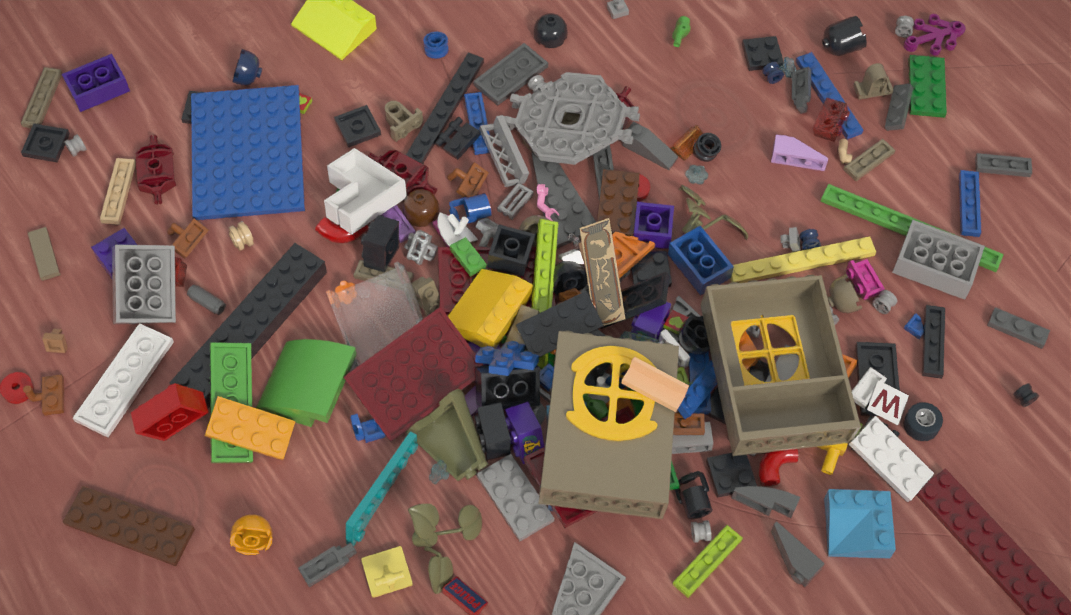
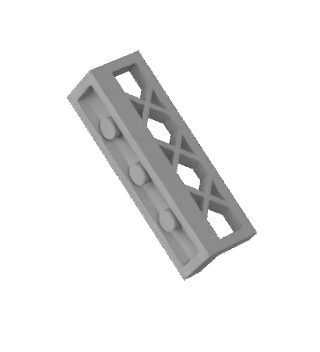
M496 116L493 124L482 125L479 130L504 186L517 185L518 182L524 184L529 171L504 116ZM494 130L495 138L488 135L486 131ZM494 143L501 146V152L494 149ZM500 157L508 161V167L500 163ZM506 173L514 175L515 179L508 180Z

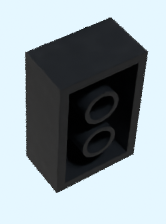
M489 365L475 366L476 404L478 407L501 403L503 409H508L526 402L530 406L540 405V367L536 365L534 370L513 368L509 376L489 373Z

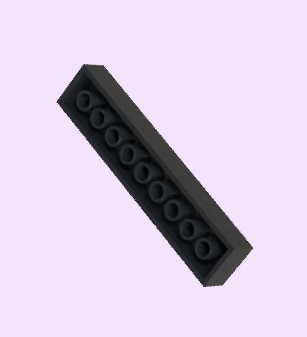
M294 243L169 384L176 383L203 392L208 409L210 407V343H251L252 359L326 275L325 261Z

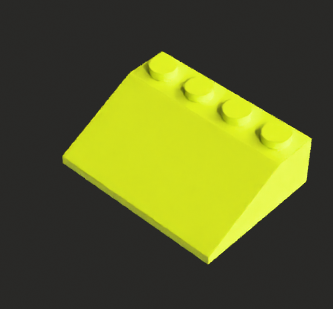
M307 0L291 23L292 27L340 60L349 55L377 29L375 15L352 0Z

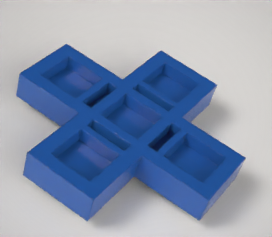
M509 341L503 345L501 350L494 349L491 346L481 347L476 354L475 362L490 364L489 373L509 376L513 368L534 370L539 362V355L525 351V344Z

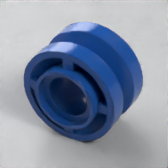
M431 32L424 37V50L428 57L437 59L447 55L449 51L448 38L444 33Z

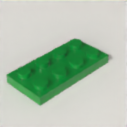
M910 55L908 58L909 84L911 83L913 87L909 104L910 115L945 118L947 114L945 58Z

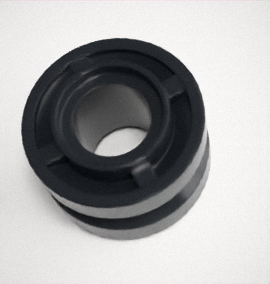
M703 133L693 145L694 155L701 161H712L721 150V141L715 134Z

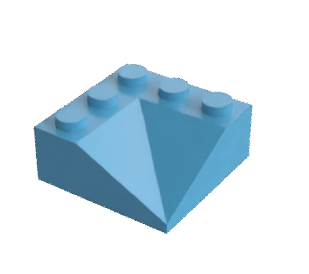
M828 489L824 497L828 556L890 559L896 550L891 492Z

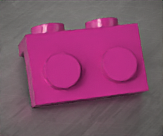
M868 259L857 263L854 260L849 261L846 274L854 283L857 294L861 295L863 300L877 296L881 291L885 290Z

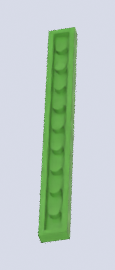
M828 184L821 199V202L905 236L908 233L912 220L937 228ZM984 247L979 266L997 272L1004 254Z

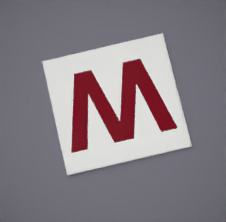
M878 380L867 410L898 425L909 395Z

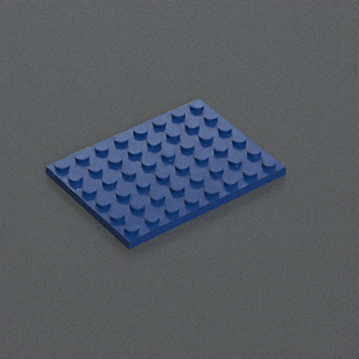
M291 85L192 93L193 219L207 220L305 211L299 86Z

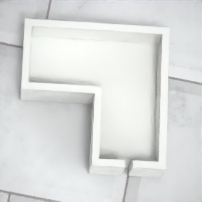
M355 148L327 165L329 182L340 190L324 200L326 217L337 225L340 224V227L350 234L355 233L376 219L378 215L383 214L407 197L404 179Z

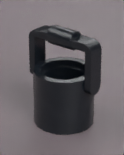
M700 471L684 475L678 482L681 486L700 477L702 486L690 487L682 492L680 487L674 489L679 503L683 504L687 518L691 520L705 517L713 511L707 494L710 491L704 473Z

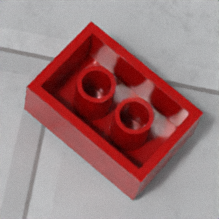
M174 383L161 393L154 395L146 403L139 405L137 409L131 412V417L136 434L165 441L206 415L208 409L203 392Z

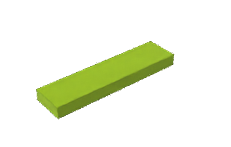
M726 525L673 581V585L689 598L737 547L743 538Z

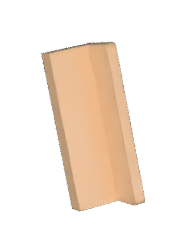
M633 357L630 368L621 382L625 386L674 412H677L689 387L687 384L636 357Z

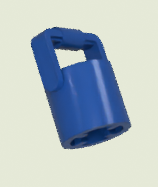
M485 193L449 202L450 215L453 214L459 222L461 219H459L457 210L454 207L464 205L466 218L469 220L467 224L491 216L490 204Z

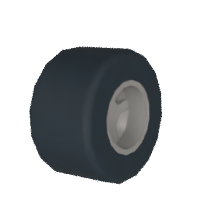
M919 402L912 405L908 410L903 424L905 431L913 439L929 441L935 438L940 431L943 417L940 410L933 404Z

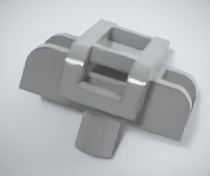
M418 230L415 234L410 233L408 235L409 239L404 248L409 250L406 258L415 261L418 265H421L424 259L434 260L438 246L430 243L432 235L422 230Z

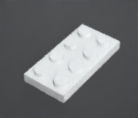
M876 416L849 443L907 502L914 498L934 474Z

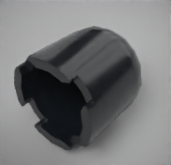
M853 16L829 25L824 31L823 47L835 56H842L865 48L867 45L866 34L862 35L860 27L863 25L857 16Z

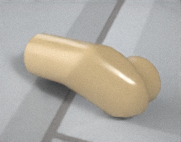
M841 139L838 146L839 158L843 164H848L852 160V155L846 154L848 140Z

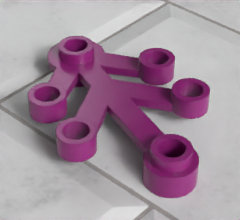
M931 14L928 23L944 27V29L927 25L923 19L918 18L914 21L913 28L929 32V34L920 37L909 36L904 42V49L914 52L919 44L936 39L930 48V53L936 56L941 52L944 36L950 34V39L946 41L945 48L952 51L956 47L957 37L964 34L966 27L960 21L947 22L941 20L937 14Z

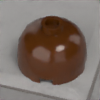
M416 189L411 191L403 201V215L411 225L417 227L428 226L433 220L436 221L439 216L438 200L428 190Z

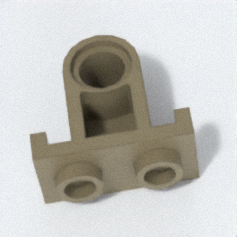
M880 63L869 66L861 83L855 81L853 85L858 100L893 93L889 77L884 66Z
M390 101L385 105L386 121L391 126V138L395 142L405 138L409 132L419 128L423 123V114L419 108H416L415 114H412L398 101Z
M422 276L406 286L409 296L425 311L426 317L440 307V296L434 280L430 277L425 279Z

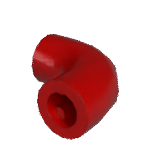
M324 217L315 228V231L325 239L342 244L356 240L368 230V226L365 225L355 233L350 234L327 217Z
M798 449L766 452L759 465L760 484L765 487L778 485L781 482L779 475L781 465L797 463Z

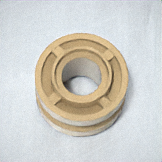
M243 221L238 223L237 228L233 225L228 227L229 236L239 251L244 249L245 244L249 247L254 245L252 234Z

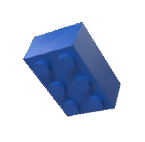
M701 226L670 242L669 257L700 296L705 293L707 286L712 284L720 285L732 277L734 266Z

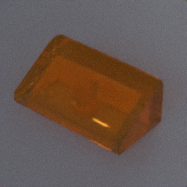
M698 125L689 128L670 149L685 161L693 153V145L703 132Z

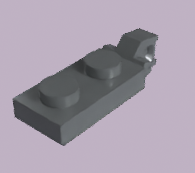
M809 67L792 72V100L800 114L806 113L808 110L807 102H810L811 69Z
M352 543L343 548L340 545L337 547L333 546L300 566L298 570L307 585L311 587L350 562L349 558L357 552Z

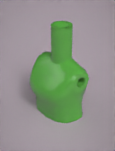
M681 16L676 21V27L672 35L675 47H680L681 40L690 32V19L686 16Z
M587 393L583 395V400L587 403L588 410L599 420L608 416L609 409L603 400L592 399Z

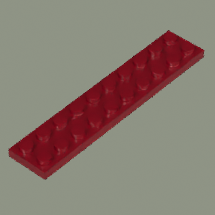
M946 468L930 479L916 494L923 504L1026 615H1071V601Z

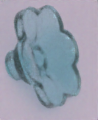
M785 57L783 66L779 67L780 70L785 72L786 77L792 78V72L796 71L794 60L789 57Z
M691 165L689 170L685 172V176L692 184H703L704 180L708 178V173L703 166Z
M440 459L431 469L432 473L429 476V480L433 484H437L441 479L447 480L449 477V472L445 471L447 464Z

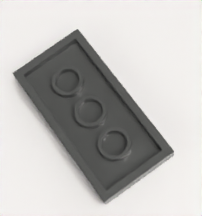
M523 43L474 80V86L498 106L509 98L511 94H514L526 85L531 78L548 68V62Z

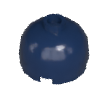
M241 49L240 58L238 59L232 80L233 83L250 85L255 81L256 77L260 78L262 68L259 67L260 61L254 53Z

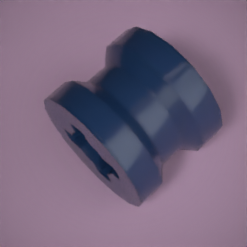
M777 62L767 64L762 70L770 84H775L784 77V73L779 69Z
M808 229L800 233L799 236L803 242V250L821 246L820 240L817 239V230Z

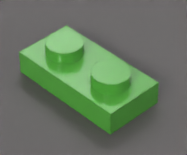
M466 237L450 245L451 252L469 276L480 272L481 269H486L487 264Z

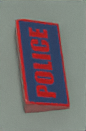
M457 576L442 588L443 594L469 615H479L488 604L484 598Z

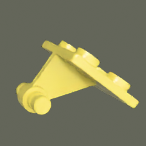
M401 546L361 559L373 598L413 585Z

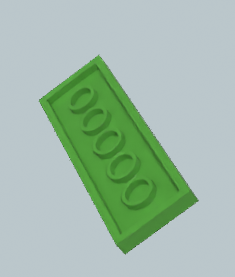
M210 343V417L218 396L252 407L251 343ZM211 438V463L253 462V451Z

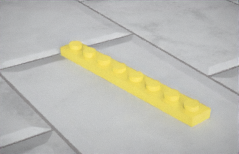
M869 236L733 265L734 269L730 279L731 282L747 283L752 280H762L875 256L876 250Z

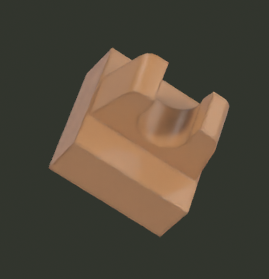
M54 328L51 333H44L42 339L46 352L66 353L68 347L64 334H61L62 329Z

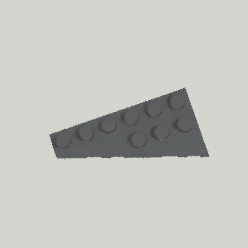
M532 151L537 185L545 184V187H548V194L545 196L544 204L559 213V216L556 213L550 216L553 221L558 222L556 247L558 249L581 239L580 228L596 223L560 164L540 161Z

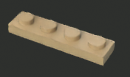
M116 158L100 217L101 223L120 225L136 166L134 159Z

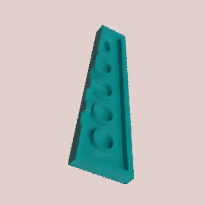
M409 432L346 522L347 545L352 543L354 546L357 541L361 542L365 535L364 529L396 481L400 471L407 465L410 455L416 452L418 448L417 434Z

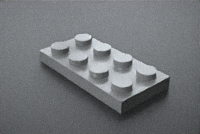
M511 454L476 474L478 480L519 542L554 522L555 518L547 506L538 504V493Z

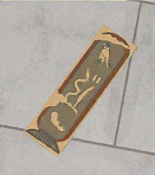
M608 218L580 228L590 299L595 302V309L604 326L625 319L610 220Z

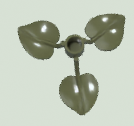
M681 185L679 190L685 191L696 201L695 203L689 198L686 199L689 212H693L687 224L682 228V231L686 234L699 226L702 227L703 222L698 219L700 215L705 216L709 220L711 217L700 207L701 203L704 206L706 205L705 201L690 188ZM726 214L721 215L702 227L705 230L718 221L725 220L740 228L746 240L748 239V233L743 226Z
M418 504L408 509L415 529L412 536L413 544L417 547H425V551H430L436 555L430 559L428 566L429 578L435 594L440 593L442 588L451 581L453 565L448 557H442L440 552L431 547L437 543L438 535L462 531L465 540L475 539L482 528V516L479 509L474 505H466L460 510L458 516L460 528L435 532V526L439 522V513L435 506L432 504Z

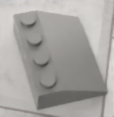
M912 220L892 273L965 300L972 287L985 246Z
M114 245L112 247L113 324L175 323V246Z

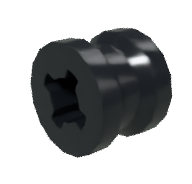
M1030 383L1021 386L1013 394L1015 398L1021 401L1022 407L1029 406L1039 398L1038 393L1033 392Z

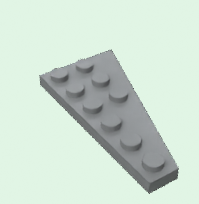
M574 542L552 615H601L625 582L626 577Z

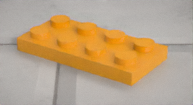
M218 396L204 436L283 460L295 421Z

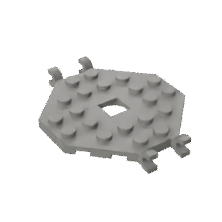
M571 72L562 74L561 78L555 82L550 81L539 87L540 90L533 94L528 93L525 96L511 94L512 108H519L516 118L504 116L510 131L516 128L540 161L573 165L617 140H621L626 144H632L634 139L631 136L632 130H622L626 117L638 122L640 119L639 107H626L618 99L611 87H608L601 75ZM565 112L581 114L576 124L567 125L561 123Z

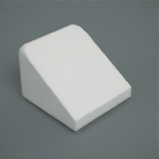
M576 249L558 256L563 261H574L584 264L580 251Z

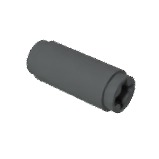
M195 284L187 292V296L214 314L220 315L226 307V304L221 299Z

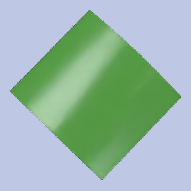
M312 339L286 342L256 409L312 427L315 419L328 423L346 381L343 377L350 372L356 358V348L331 341Z

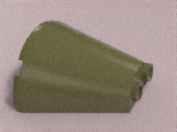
M456 389L439 402L440 406L427 417L416 422L406 433L409 434L411 431L417 434V444L457 481H460L465 477L467 480L477 474L476 469L480 471L488 465V462L486 461L465 396L461 389Z

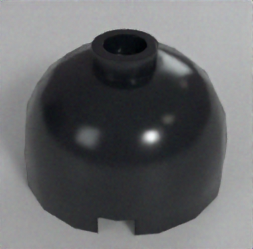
M544 14L534 25V39L539 45L540 43L545 45V48L559 47L568 37L567 24L558 14Z
M562 261L555 265L553 291L558 297L561 292L573 288L579 291L587 286V273L579 263Z
M690 316L682 323L679 329L678 339L680 345L688 353L694 355L705 354L710 351L703 316Z

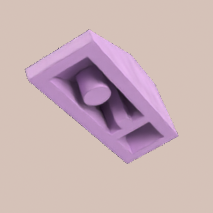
M776 135L771 162L825 171L828 158L794 137Z

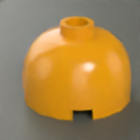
M242 516L236 520L231 528L230 544L236 547L238 553L245 555L259 554L258 550L265 548L266 551L272 545V528L269 522L262 516Z

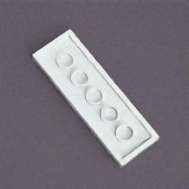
M139 323L74 415L73 420L99 434L109 437L174 343L173 339Z

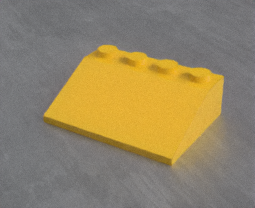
M481 269L448 317L463 338L479 347L491 346L496 349L514 323L521 305L525 306L531 298L533 285L514 275Z

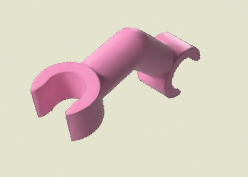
M538 184L537 207L545 213L547 219L553 221L550 218L551 214L556 213L559 216V213L544 204L545 196L548 194V187H545V184Z

